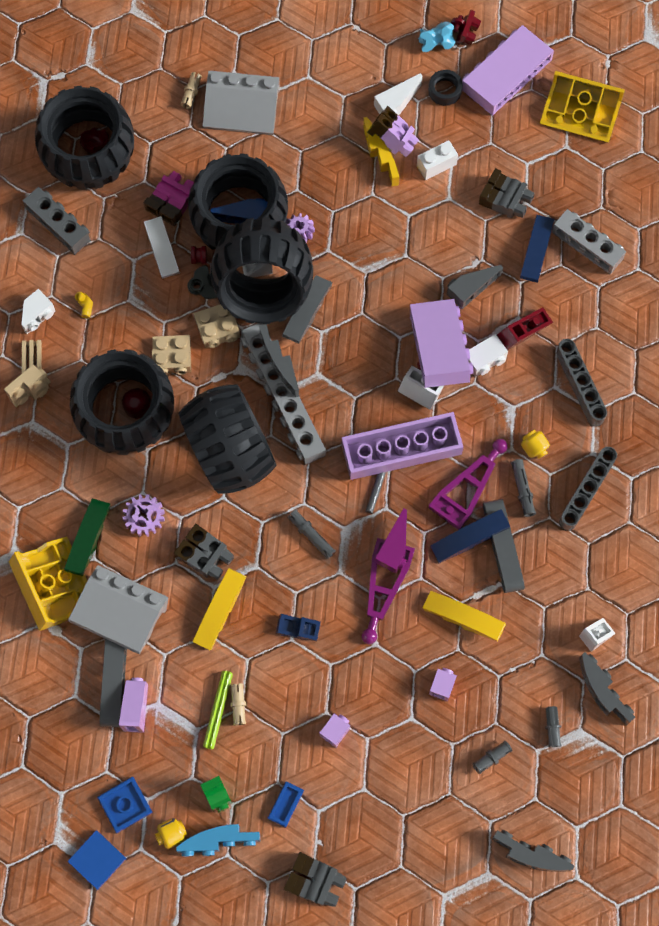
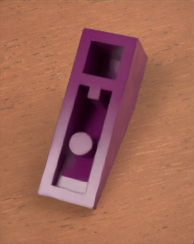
M403 508L375 558V563L395 574L398 569H403L407 561L404 559L407 510Z

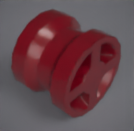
M191 246V264H196L197 262L207 264L206 246L201 248Z

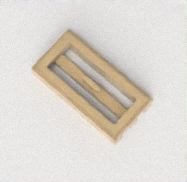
M41 340L22 341V373L27 370V347H29V367L34 365V346H37V369L42 368Z

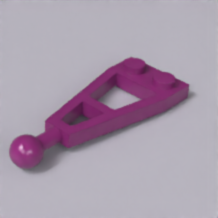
M495 440L490 454L487 457L482 455L444 487L428 508L458 530L461 529L471 516L495 467L493 461L499 454L505 453L508 448L505 440ZM483 464L487 467V470L480 482L470 474ZM463 480L477 489L467 510L446 496Z
M377 538L372 555L367 616L371 617L368 629L362 633L364 643L373 644L376 642L377 633L375 630L378 620H383L410 569L415 548L406 546L404 559L407 561L393 588L388 589L375 585L377 573L375 558L385 542L384 539ZM375 593L388 596L380 612L373 611Z

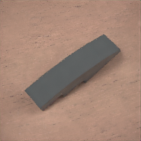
M317 275L314 277L306 301L292 315L282 337L298 344L312 325L315 315L322 306L324 298L331 289L333 282Z
M267 324L260 325L259 330L263 345L273 368L295 397H299V388L290 355L282 356L279 341L270 340Z

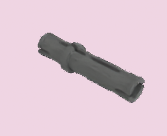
M523 459L513 460L511 465L518 488V500L521 501L524 517L534 516L536 514L532 500L534 497L529 489Z
M297 509L291 512V516L289 515L287 518L299 529L298 532L304 534L326 559L332 557L336 550L311 526L312 523L306 521Z

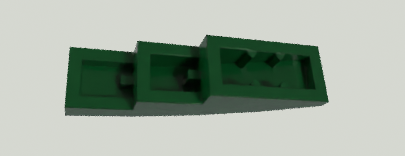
M91 499L75 537L64 571L79 576L84 575L97 547V540L110 510V503Z

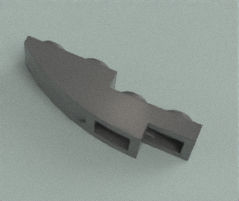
M584 652L579 658L583 678L593 699L606 716L613 711L627 726L635 718L633 715L634 711L630 706L624 705L619 700L620 696L616 691L608 688L613 682L609 672L605 669L602 670L597 665V660L591 654L588 655Z
M497 830L492 838L495 842L509 849L506 858L523 866L548 872H566L573 870L575 867L571 864V859L562 854L560 857L552 853L553 849L545 844L541 846L536 845L532 851L529 844L521 840L518 843L512 839L513 835L505 830L501 832Z

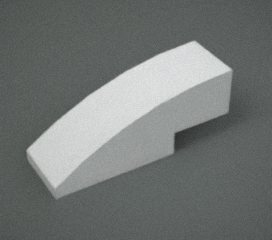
M162 217L144 221L162 279L179 274L180 272Z

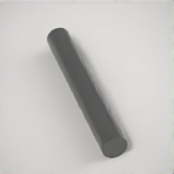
M386 472L377 474L365 512L373 514Z

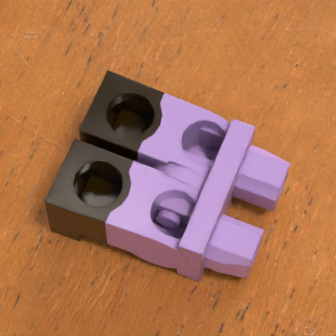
M389 106L379 114L367 131L372 137L374 134L379 136L385 142V145L392 149L391 152L394 155L399 151L407 157L419 141L412 134L415 129L412 126L409 127Z

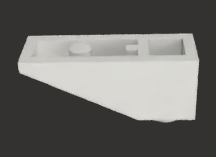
M421 73L374 96V107L380 114L389 106L396 114H401L422 85Z

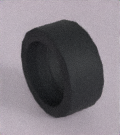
M451 70L435 72L429 81L428 90L430 98L436 104L443 106L456 103L462 93V79ZM440 81H449L456 86V90L454 93L444 95L436 91L435 85Z

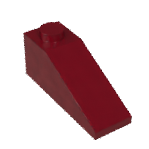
M542 307L508 325L497 334V337L508 351L551 325L553 321Z

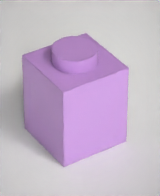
M447 668L438 669L429 695L448 701L457 675H454V672Z
M333 714L321 730L320 737L336 748L350 730L349 720L341 714L339 716Z

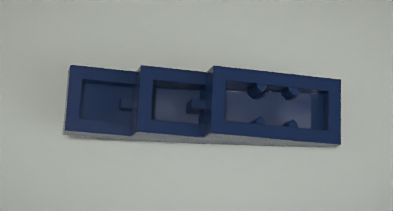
M536 215L520 279L538 283L554 222L553 218Z
M501 509L459 529L430 547L439 564L473 549L475 545L509 529L510 525Z

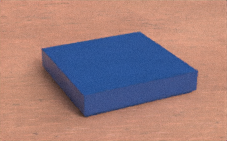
M134 777L127 779L97 797L116 833L123 831L153 813Z
M96 830L68 862L99 890L127 858Z

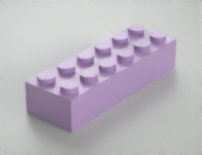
M454 412L342 437V449L350 480L462 455L463 444Z

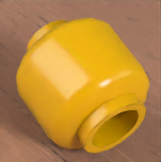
M533 430L522 437L521 446L528 457L540 459L547 454L546 449L549 448L550 444L541 431L536 432Z
M175 818L160 823L157 826L158 833L155 834L159 846L163 844L166 849H171L183 843L185 840L184 836H187L182 821H177Z

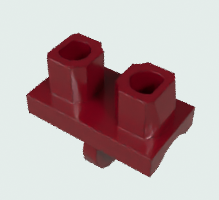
M472 9L464 19L462 15H459L458 18L456 17L451 20V24L454 25L453 31L456 33L459 31L455 41L458 45L462 42L471 45L476 38V34L469 31V29L476 31L480 26L481 20L474 16L475 11Z

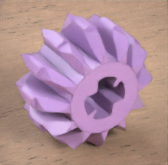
M299 213L298 217L292 214L291 219L286 220L287 225L295 228L306 243L307 239H312V233L315 232L313 221L309 220L308 215L302 217V214Z

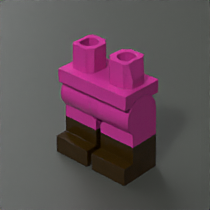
M175 171L168 177L164 175L152 195L143 202L146 211L157 217L161 216L162 220L174 227L188 207L190 189L194 184L193 181L187 179L184 185H181L179 182L182 177Z

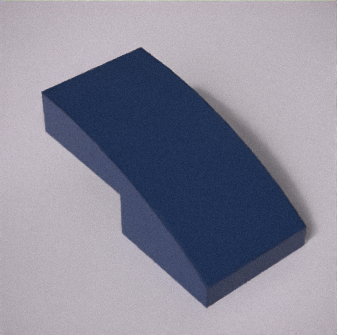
M280 614L276 634L317 641L321 622L304 617L297 618Z

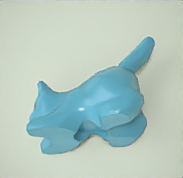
M445 21L428 31L421 28L418 41L424 44L421 50L429 52L437 45H442L444 49H451L455 44V39L453 38L454 25L451 22Z

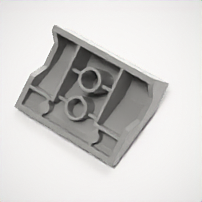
M208 71L203 128L274 135L277 99L280 92L279 77Z
M98 565L88 579L68 622L140 654L149 640L160 615L167 610L168 597Z

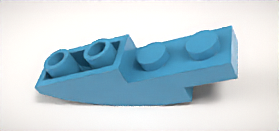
M239 824L219 826L190 837L177 846L176 851L182 853V857H191L197 852H202V856H214L215 852H219V843H223V847H235V843H243V846H256V842H260V832H240Z

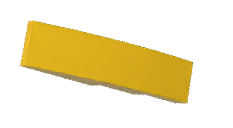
M363 117V128L370 158L378 157L381 172L388 171L391 186H398L399 174L389 148L379 136L374 134L372 137L367 133L372 122L368 117Z
M228 568L194 637V643L212 650L219 632L222 631L226 619L234 607L247 576Z
M430 591L423 605L424 611L438 615L467 631L497 642L506 625L505 622L433 591Z

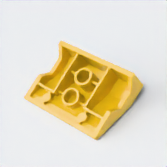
M555 71L540 124L609 143L625 89Z
M67 536L47 542L29 552H14L9 560L11 569L39 631L67 621L87 583L85 574L79 576L64 571L72 548Z

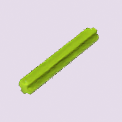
M222 671L203 743V747L206 749H214L233 676L232 672Z

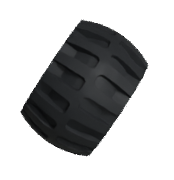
M74 86L72 89L59 91L58 95L50 98L45 103L44 110L40 111L36 121L35 144L40 160L53 177L69 187L75 186L81 190L95 187L98 189L104 187L109 182H114L119 177V174L127 168L134 149V131L126 110L112 95L107 92L103 93L100 89L91 86L90 88ZM95 121L108 126L112 131L109 142L100 151L91 155L75 156L67 154L58 148V141L64 131L76 123Z
M242 153L240 155L226 154L222 158L209 162L206 168L202 169L196 176L189 193V216L196 234L212 250L216 249L222 236L226 232L228 233L229 229L233 226L216 219L209 211L213 200L221 192L228 189L245 187L258 192L268 203L262 215L257 219L266 217L270 218V220H280L286 223L288 199L285 187L275 170L270 166L267 167L263 160L257 157L252 158L248 154Z
M266 217L262 219L250 218L246 219L245 222L233 225L228 233L226 232L220 239L212 258L211 280L214 292L221 306L237 319L240 318L252 324H270L271 322L286 320L287 317L294 315L301 308L312 286L313 263L305 240L302 239L300 233L295 228L289 227L287 223L280 220H270V218ZM264 263L278 266L288 273L277 278L258 279L244 275L236 269L247 264Z
M114 349L107 351L103 355L94 356L90 359V363L82 366L79 370L77 380L73 382L70 391V411L76 428L90 444L107 453L116 452L118 455H128L129 452L133 451L142 452L146 450V446L151 443L155 444L161 439L162 433L168 429L172 420L174 393L167 375L154 360L144 354L138 355L133 350L117 351ZM117 380H134L144 384L153 394L150 407L144 416L132 424L123 426L108 425L97 419L93 414V403L98 393L107 384Z
M237 384L223 385L202 392L189 401L179 412L181 424L194 454L207 479L218 494L233 493L247 489L263 480L277 466L265 436Z

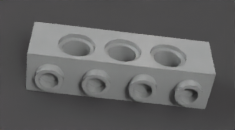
M567 209L553 226L552 233L609 274L624 259L626 251L620 244L611 241L606 234L597 231L591 223L583 221L575 212ZM572 228L578 229L579 231L575 232L572 230ZM586 239H591L594 242H588ZM605 249L608 253H604L601 250Z

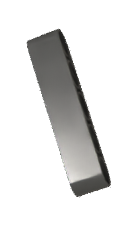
M563 339L557 348V358L587 421L592 426H600L607 416V409L575 343L571 339ZM562 348H568L570 352H564ZM569 364H575L578 368L574 369ZM583 380L586 384L580 385L577 381ZM585 397H592L594 401H587ZM593 413H599L601 418L594 417Z
M604 447L598 454L559 520V525L563 530L571 531L578 524L617 458V452L614 448ZM603 455H608V456H610V457H611V460H610V461L605 460V459L603 458ZM593 471H600L602 476H596ZM584 486H590L593 491L587 492ZM574 502H581L583 504V507H576ZM571 517L574 523H567L564 518Z
M503 499L483 503L485 516L502 509L509 523ZM511 528L493 535L491 538L504 593L525 589Z
M105 639L100 727H120L119 720L124 695L127 648Z

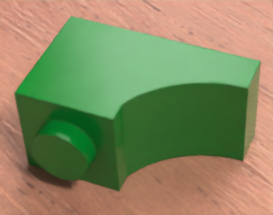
M220 776L200 784L213 812L217 810L220 813L229 808L228 805L232 802Z

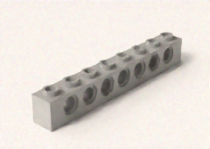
M257 323L242 330L241 343L244 348H248L250 352L248 354L252 364H256L258 368L256 373L259 379H263L266 384L264 385L266 394L268 396L271 395L273 401H271L275 412L279 411L281 415L279 419L283 428L287 427L289 431L287 436L290 443H295L297 447L295 452L300 461L303 460L304 464L307 465L325 457L326 449L300 397H295L286 387L271 362L268 364L262 363L264 359H270L265 351L259 326L264 324ZM255 344L263 345L261 348L254 347ZM272 375L278 376L276 380H271L269 377ZM279 391L286 392L284 396L277 395ZM287 407H293L294 411L287 412L285 411V409ZM295 423H301L303 425L301 428L293 427ZM303 439H308L311 441L308 445H303L301 443Z

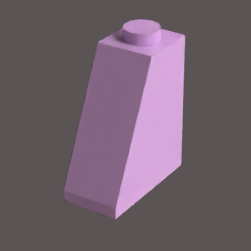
M131 678V681L126 680L119 726L124 732L144 733L148 684L142 678Z

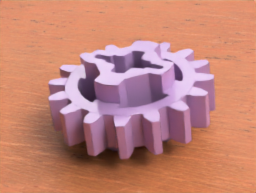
M140 494L138 500L132 497V504L126 503L128 509H123V513L127 516L122 518L124 522H127L125 524L126 528H131L132 534L137 531L138 536L141 537L142 533H145L148 537L150 531L154 534L156 533V527L162 528L159 522L165 521V518L161 516L165 514V511L161 509L162 503H157L156 497L150 500L148 494L145 498ZM135 509V514L132 515V518H131V514H132L133 510ZM140 510L147 515L148 521L141 516ZM156 515L155 521L152 522L153 517Z

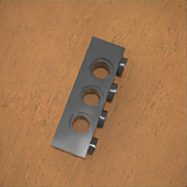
M37 187L22 200L25 209L75 255L91 241L89 230L83 224L80 226L73 214L66 213L64 211L65 208L60 202L52 200L53 197L47 190L43 191L40 187ZM71 229L74 230V231L71 232V233H67L68 230H71Z

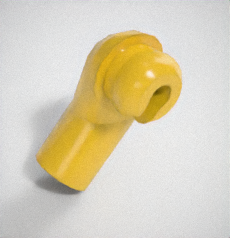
M77 292L75 300L83 307L81 317L89 319L93 301L86 293Z

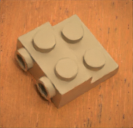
M221 304L193 313L205 348H215L221 343L234 342L240 338V331L235 317L227 309L225 310Z
M190 335L152 337V360L163 369L166 375L168 373L184 375L187 372H191Z
M31 365L4 390L11 403L17 407L24 404L30 395L35 400L38 397H43L47 393L48 385L51 382L41 367L37 369L34 365Z

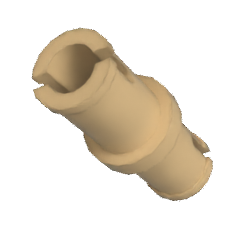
M191 72L188 84L184 87L185 93L180 105L184 108L187 102L186 109H191L194 97L198 94L197 88L202 76L198 73L195 79L196 72Z
M231 684L232 703H230V707L233 708V725H245L244 707L246 702L244 701L243 684Z

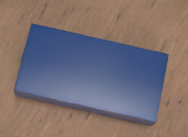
M286 781L268 819L286 828L304 790Z

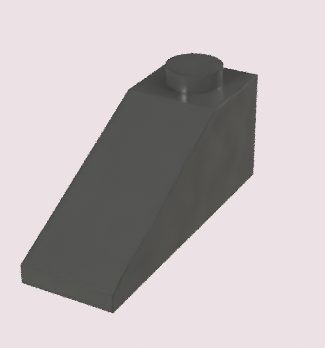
M498 265L461 275L457 280L454 278L447 285V295L454 299L455 303L463 309L502 275L503 266Z

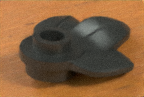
M206 265L199 267L194 272V277L188 282L189 292L193 295H201L205 299L217 298L208 267ZM199 285L200 288L195 289L194 286Z

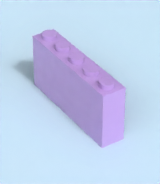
M522 25L518 30L514 29L506 41H501L494 52H489L486 59L482 63L479 62L470 74L467 73L463 77L462 91L493 116L552 60L554 50Z
M454 299L410 304V319L425 388L470 382V374H473V364L468 361L470 360L469 348H465V345H467L466 334H462L463 321L459 320L460 308L456 306Z

